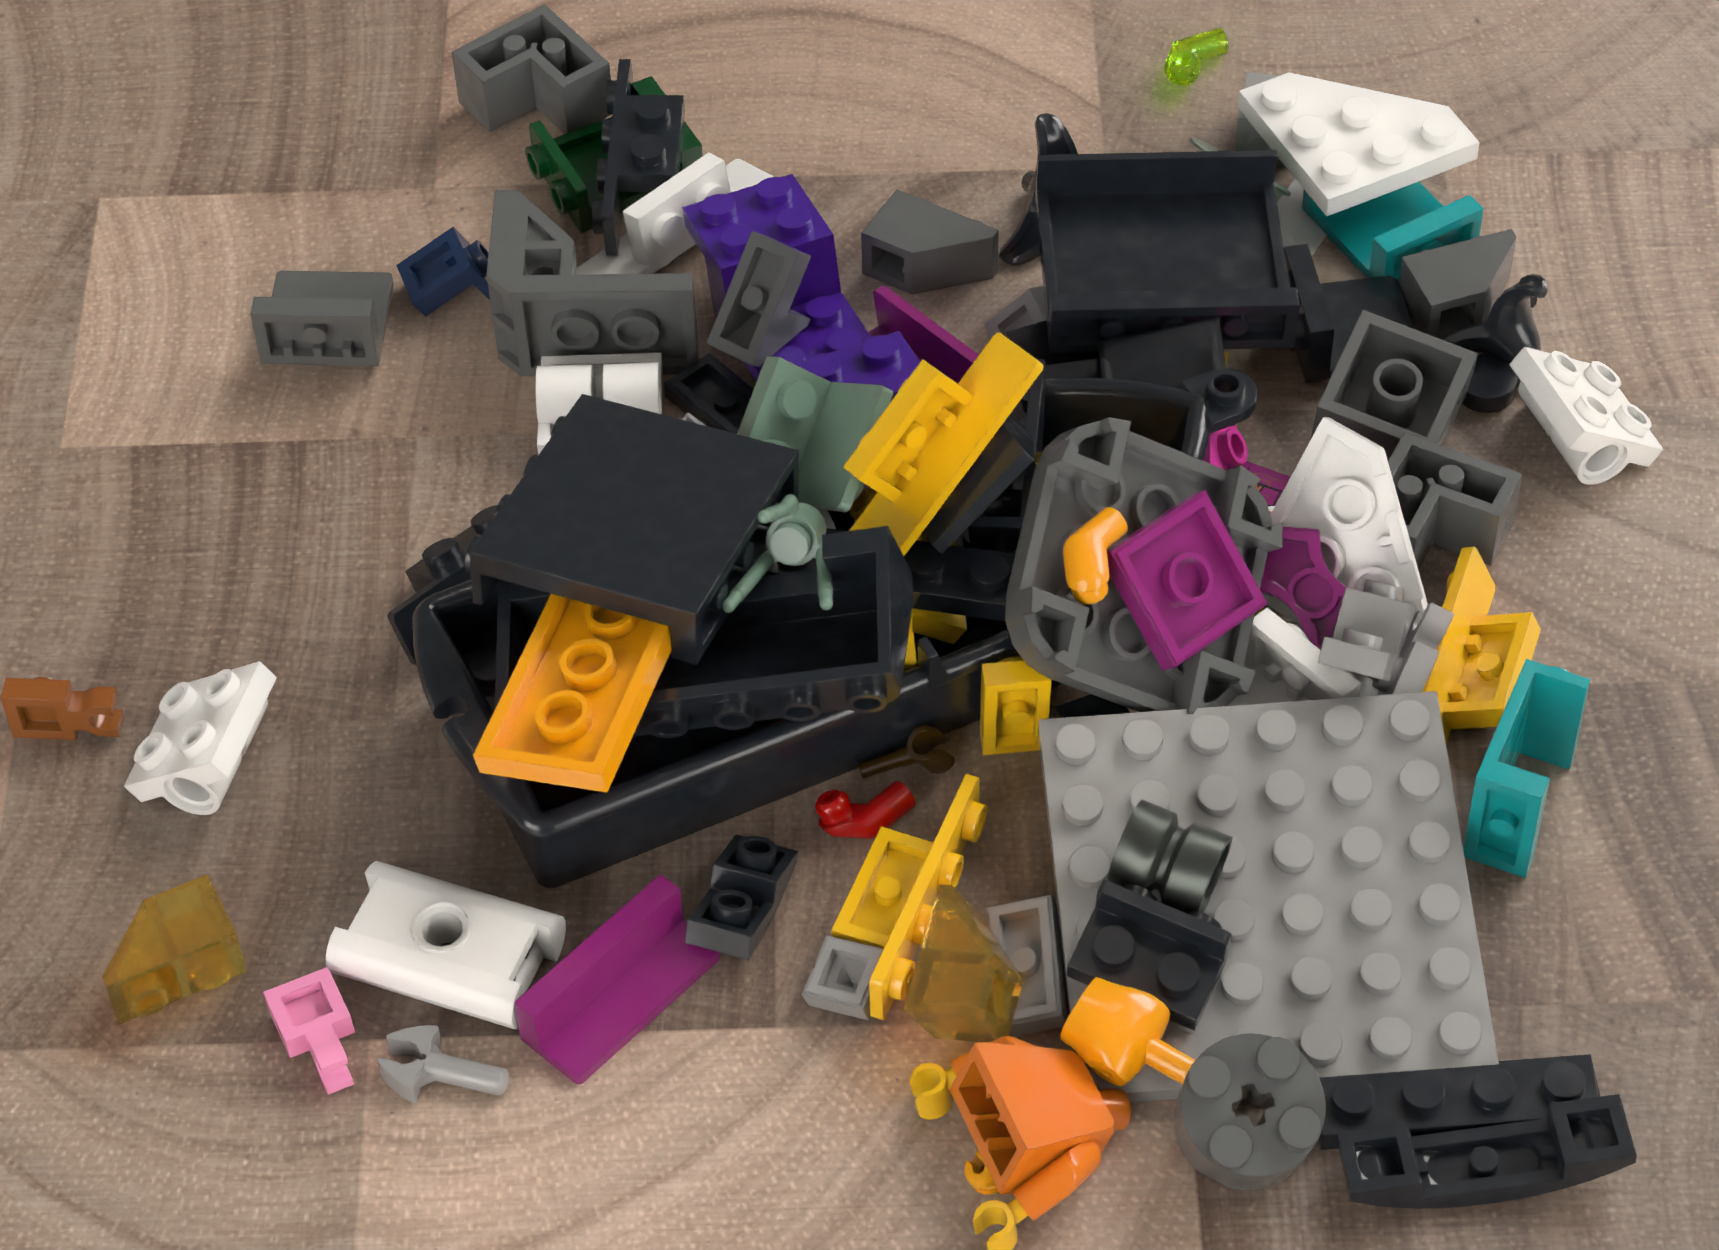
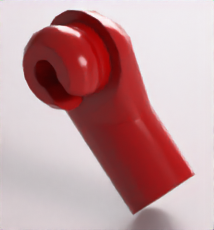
M894 781L867 804L850 803V798L846 792H839L836 789L829 790L818 797L815 803V811L820 817L818 825L832 837L872 839L877 836L881 826L889 828L916 806V801L907 786L899 781Z

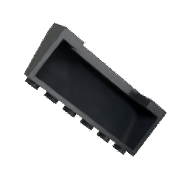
M889 526L822 535V559L832 574L833 606L829 610H823L819 604L817 569L763 576L744 600L732 612H729L697 665L673 659L670 653L633 737L651 734L661 738H675L684 735L690 729L714 726L728 730H739L751 726L754 721L778 718L802 722L813 720L820 713L841 710L874 713L886 708L887 703L897 699L901 693L913 607V574ZM503 580L499 581L495 708L551 595L547 592Z

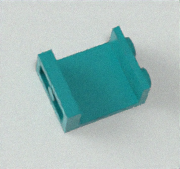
M1420 182L1413 183L1329 216L1322 212L1305 189L1302 201V209L1366 278L1392 276L1398 282L1402 257L1480 236L1484 208L1471 195L1443 206Z
M1529 659L1525 660L1476 775L1463 846L1465 858L1526 878L1535 855L1550 778L1514 767L1520 753L1570 770L1575 756L1591 679L1570 673L1561 667L1548 666Z

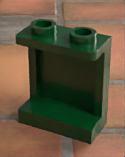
M652 76L631 83L633 95H665ZM540 120L529 124L531 146L525 148V155L533 176L537 180L545 179L549 185L550 195L557 211L561 215L568 213L581 233L593 229V200L603 199L604 195L598 192V159H608V154H604L602 149L603 120L556 138H552ZM685 121L679 172L703 156L702 144ZM625 192L623 211L650 192Z

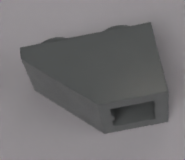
M896 190L861 232L862 274L912 295L993 279L998 272L999 230L985 225L978 220L970 219L935 205L928 200Z
M1512 229L1485 236H1477L1470 240L1431 250H1423L1416 254L1402 257L1399 285L1415 330L1442 340L1444 337L1460 329L1484 321L1488 310L1497 298L1500 297L1510 279L1516 243V235Z

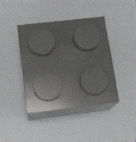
M1362 310L1317 406L1311 438L1322 418L1329 417L1383 447L1387 460L1391 457L1404 432L1443 446L1468 392L1478 353Z

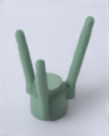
M788 494L781 503L759 512L758 520L761 523L773 522L767 531V547L760 558L723 601L722 609L725 612H732L777 561L785 565L798 566L804 565L812 558H816L820 607L823 610L832 608V574L822 559V535L826 534L827 529L824 517L813 506L800 503L794 495Z

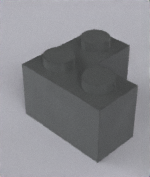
M545 4L452 51L458 101L489 132L535 108L564 134L594 124L612 115L608 114L606 103L607 81L611 80L609 62Z
M1404 432L1389 458L1388 464L1418 570L1432 545L1459 555L1463 547L1475 546L1484 564L1491 566L1514 524L1522 473Z

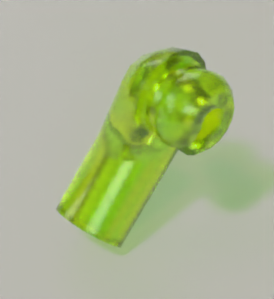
M1218 27L1173 41L1163 66L1168 80L1179 86L1189 85L1197 79L1203 61L1227 54L1229 45L1223 29Z

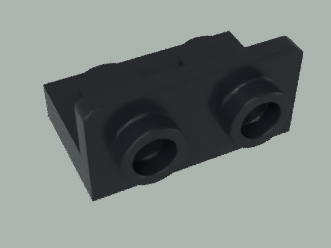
M1103 880L1097 891L1094 911L1067 965L1066 976L1086 985H1089L1095 977H1099L1115 984L1145 991L1158 998L1167 1006L1170 1011V1021L1195 1031L1226 964L1232 934L1222 929L1217 920L1203 912L1196 910L1181 912L1158 902L1157 898L1150 891L1132 883L1117 885Z

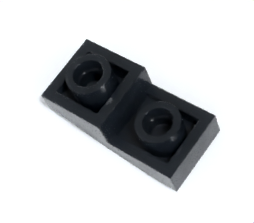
M735 834L713 864L711 888L687 920L685 943L749 960L764 936L782 900L797 863L798 851L778 846L772 840L765 837H744Z

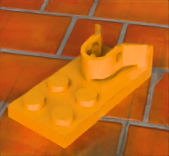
M551 594L473 754L479 772L607 793L671 653V627Z

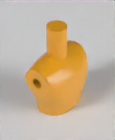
M1095 977L1077 1001L1063 1026L1060 1040L1071 1046L1098 1076L1117 1086L1128 1084L1146 1064L1176 1082L1183 1084L1191 1065L1195 1061L1192 1057L1161 1040L1170 1018V1011L1162 1001L1145 991L1115 984L1099 977Z

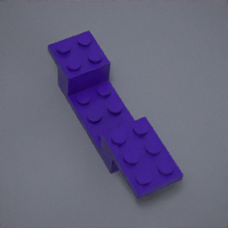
M793 174L766 178L756 185L727 194L711 195L701 202L682 207L685 227L705 257L713 311L716 318L752 231L764 234L808 254L811 258L790 309L811 320L802 331L772 356L781 357L830 382L882 385L893 391L891 401L893 400L901 385L910 377L920 361L900 331L887 335L870 336L841 292L834 235ZM744 362L755 382H757L763 364L756 367ZM865 484L863 490L871 487Z

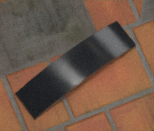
M1620 1094L1549 1103L1546 1119L1412 1137L1408 1123L1340 1131L1336 1135L1350 1201L1392 1208L1466 1207L1537 1196L1569 1188L1616 1172L1636 1163L1637 1158Z

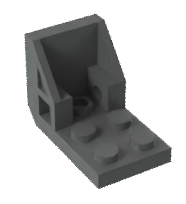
M495 190L487 282L498 359L520 376H536V368L541 366V356L661 353L663 375L678 374L700 359L693 273L576 275L577 261L574 240L519 190Z

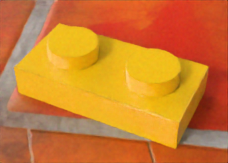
M1009 657L996 663L982 664L980 738L983 756L1040 750L1038 722L1039 719H1049L1051 679L1029 667L1022 657Z

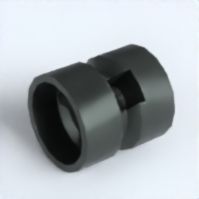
M1141 799L1132 812L1117 845L1109 869L1108 881L1117 885L1122 883L1136 884L1150 892L1157 889L1160 891L1162 904L1181 912L1186 910L1204 912L1223 871L1233 837L1198 822L1193 823L1186 829L1179 827L1176 813Z

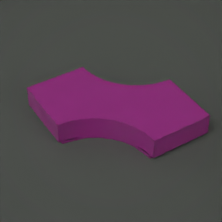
M1283 527L1282 548L1267 553L1260 591L1275 597L1288 606L1297 616L1309 641L1321 650L1324 637L1333 638L1346 587L1333 576L1324 561L1319 529Z

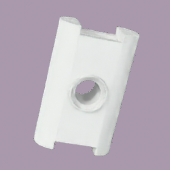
M373 862L365 871L370 891L348 930L334 927L326 951V967L329 968L330 972L511 1029H519L514 1002L528 990L544 958L557 962L565 939L566 921L564 917L387 863ZM453 942V943L450 944V945H446V946H442V947L440 946V945H442V944H444V943Z

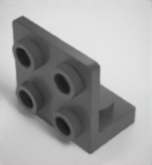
M284 270L277 272L272 297H254L250 313L261 364L379 366L394 286L392 274L386 272Z

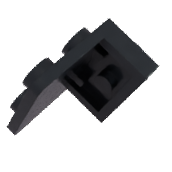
M1308 244L1284 246L1289 287H1297L1300 302L1295 345L1290 350L1297 353L1305 382L1328 380L1331 378L1362 310L1414 329L1396 278L1392 276H1378L1320 284Z

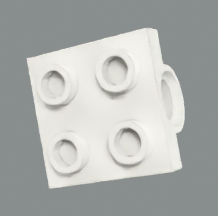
M1523 347L1509 364L1521 380L1518 389L1520 397L1546 434L1551 437L1553 444L1583 484L1594 485L1605 482L1622 471L1628 463L1649 467L1664 450L1649 430L1652 426L1650 419L1638 407L1630 404L1619 389L1621 385L1620 378L1605 364L1599 361L1587 363L1571 359L1559 351L1547 353L1528 347Z
M661 353L541 356V366L536 368L538 455L550 440L552 429L560 416H567L581 394L662 414L663 367Z
M259 661L232 670L224 669L215 675L188 683L181 682L173 686L164 695L159 704L161 713L150 735L142 741L135 751V764L124 787L140 802L163 796L172 805L192 814L209 815L215 813L219 809L239 768L242 756L246 753L268 707L267 697L277 677Z

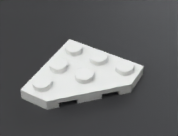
M1290 72L1239 91L1238 109L1269 147L1277 151L1278 158L1326 216L1474 161L1478 157L1480 142L1449 106Z
M1323 417L1270 514L1273 525L1283 523V527L1319 529L1324 561L1333 576L1345 587L1363 591L1366 579L1404 589L1401 601L1416 605L1415 613L1419 610L1424 612L1428 603L1384 448L1333 419ZM1262 593L1269 607L1301 625L1297 616L1288 606L1275 597Z

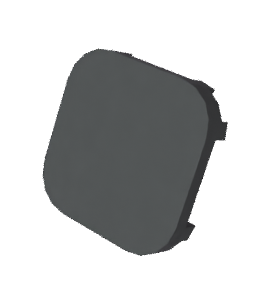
M1108 417L1061 433L1044 448L1035 468L1006 593L1005 622L1014 648L1029 667L1045 677L1138 712L1187 709L1186 714H1194L1197 708L1228 706L1237 696L1247 694L1256 671L1244 667L1255 613L1177 667L1162 671L1110 575L1107 582V595L1100 602L1086 605L1079 603L1073 598L1071 588L1068 587L1065 578L1063 546L1070 535L1105 507H1112L1118 510L1128 526L1126 534L1109 547L1111 548L1190 495L1205 490L1260 589L1267 553L1282 548L1283 523L1273 525L1267 502L1255 487L1260 478L1242 466L1225 470L1129 431L1131 421Z

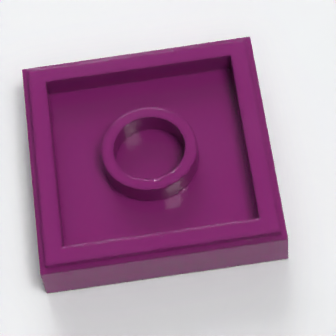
M1205 490L1190 495L1107 550L1109 575L1162 671L1177 667L1268 604Z

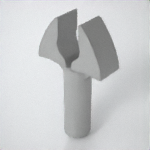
M436 1025L410 1027L386 1036L390 1053L418 1058L413 1062L399 1064L394 1060L377 1057L380 1075L387 1085L402 1098L412 1103H417L422 1086L434 1081L498 1096L505 1093L510 1081V1075L506 1068L442 1054L439 1050L442 1041L439 1027Z

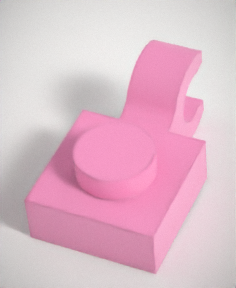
M323 968L264 991L263 994L267 1008L289 1057L292 1058L310 1051L328 1095L354 1085L351 1074L346 1064H349L339 1039L353 1034L355 1031L351 1015L329 968Z

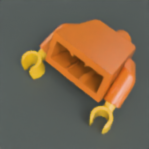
M1002 1036L989 1043H974L969 1052L952 1059V1067L945 1071L938 1064L923 1063L915 1067L910 1076V1086L913 1096L916 1097L915 1104L919 1116L927 1120L938 1119L950 1111L954 1098L1000 1195L1013 1193L1015 1199L1008 1204L999 1200H989L981 1203L976 1209L973 1217L975 1234H980L993 1224L1005 1226L1001 1231L994 1233L986 1242L987 1250L1014 1249L1018 1239L1016 1225L1027 1216L1033 1221L1037 1220L1080 1187L1099 1168L1101 1154L1115 1130L1125 1129L1131 1119V1104L1126 1092L1121 1088L1098 1089L1084 1061L1076 1052L1067 1049L1038 1047L1012 1036Z

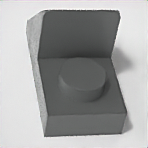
M752 231L706 343L752 366H761L766 356L774 355L802 331L811 320L790 309L811 256L764 234Z

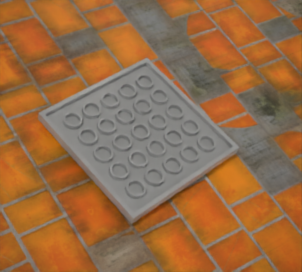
M1437 691L1197 708L1194 714H1186L1187 709L1039 719L1038 738L1069 1015L1088 985L1067 977V965L1094 911L1097 891L1103 880L1108 881L1111 862L1127 822L1137 804L1143 799L1176 813L1179 827L1186 829L1193 823L1198 822L1233 837L1223 871L1203 912L1217 920L1222 929L1232 934L1226 964L1195 1031L1169 1020L1161 1039L1162 1041L1196 1060L1208 1047L1230 1036L1253 1033L1282 1037L1296 1045L1299 1052L1314 1067L1319 1078L1499 1064ZM1157 889L1151 891L1158 902L1162 903L1160 891ZM1085 1063L1098 1089L1121 1088L1128 1095L1130 1103L1177 1099L1182 1084L1147 1064L1128 1084L1117 1086L1098 1076Z

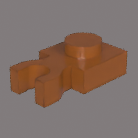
M36 677L33 679L6 678L0 698L13 738L77 740L79 730L103 737H120L125 718L123 709H115L118 697L116 687L98 686L85 691H73L70 680H55L48 677Z

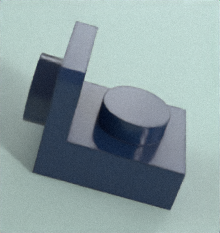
M454 227L396 265L413 305L424 316H427L471 285L476 286L490 300L487 282L489 252L478 240L470 244Z

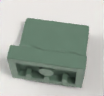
M766 356L737 434L799 450L798 502L809 504L816 509L848 512L853 501L861 494L865 484L843 466L857 449L861 439L871 430L888 407L893 391L882 385L830 382L781 357Z

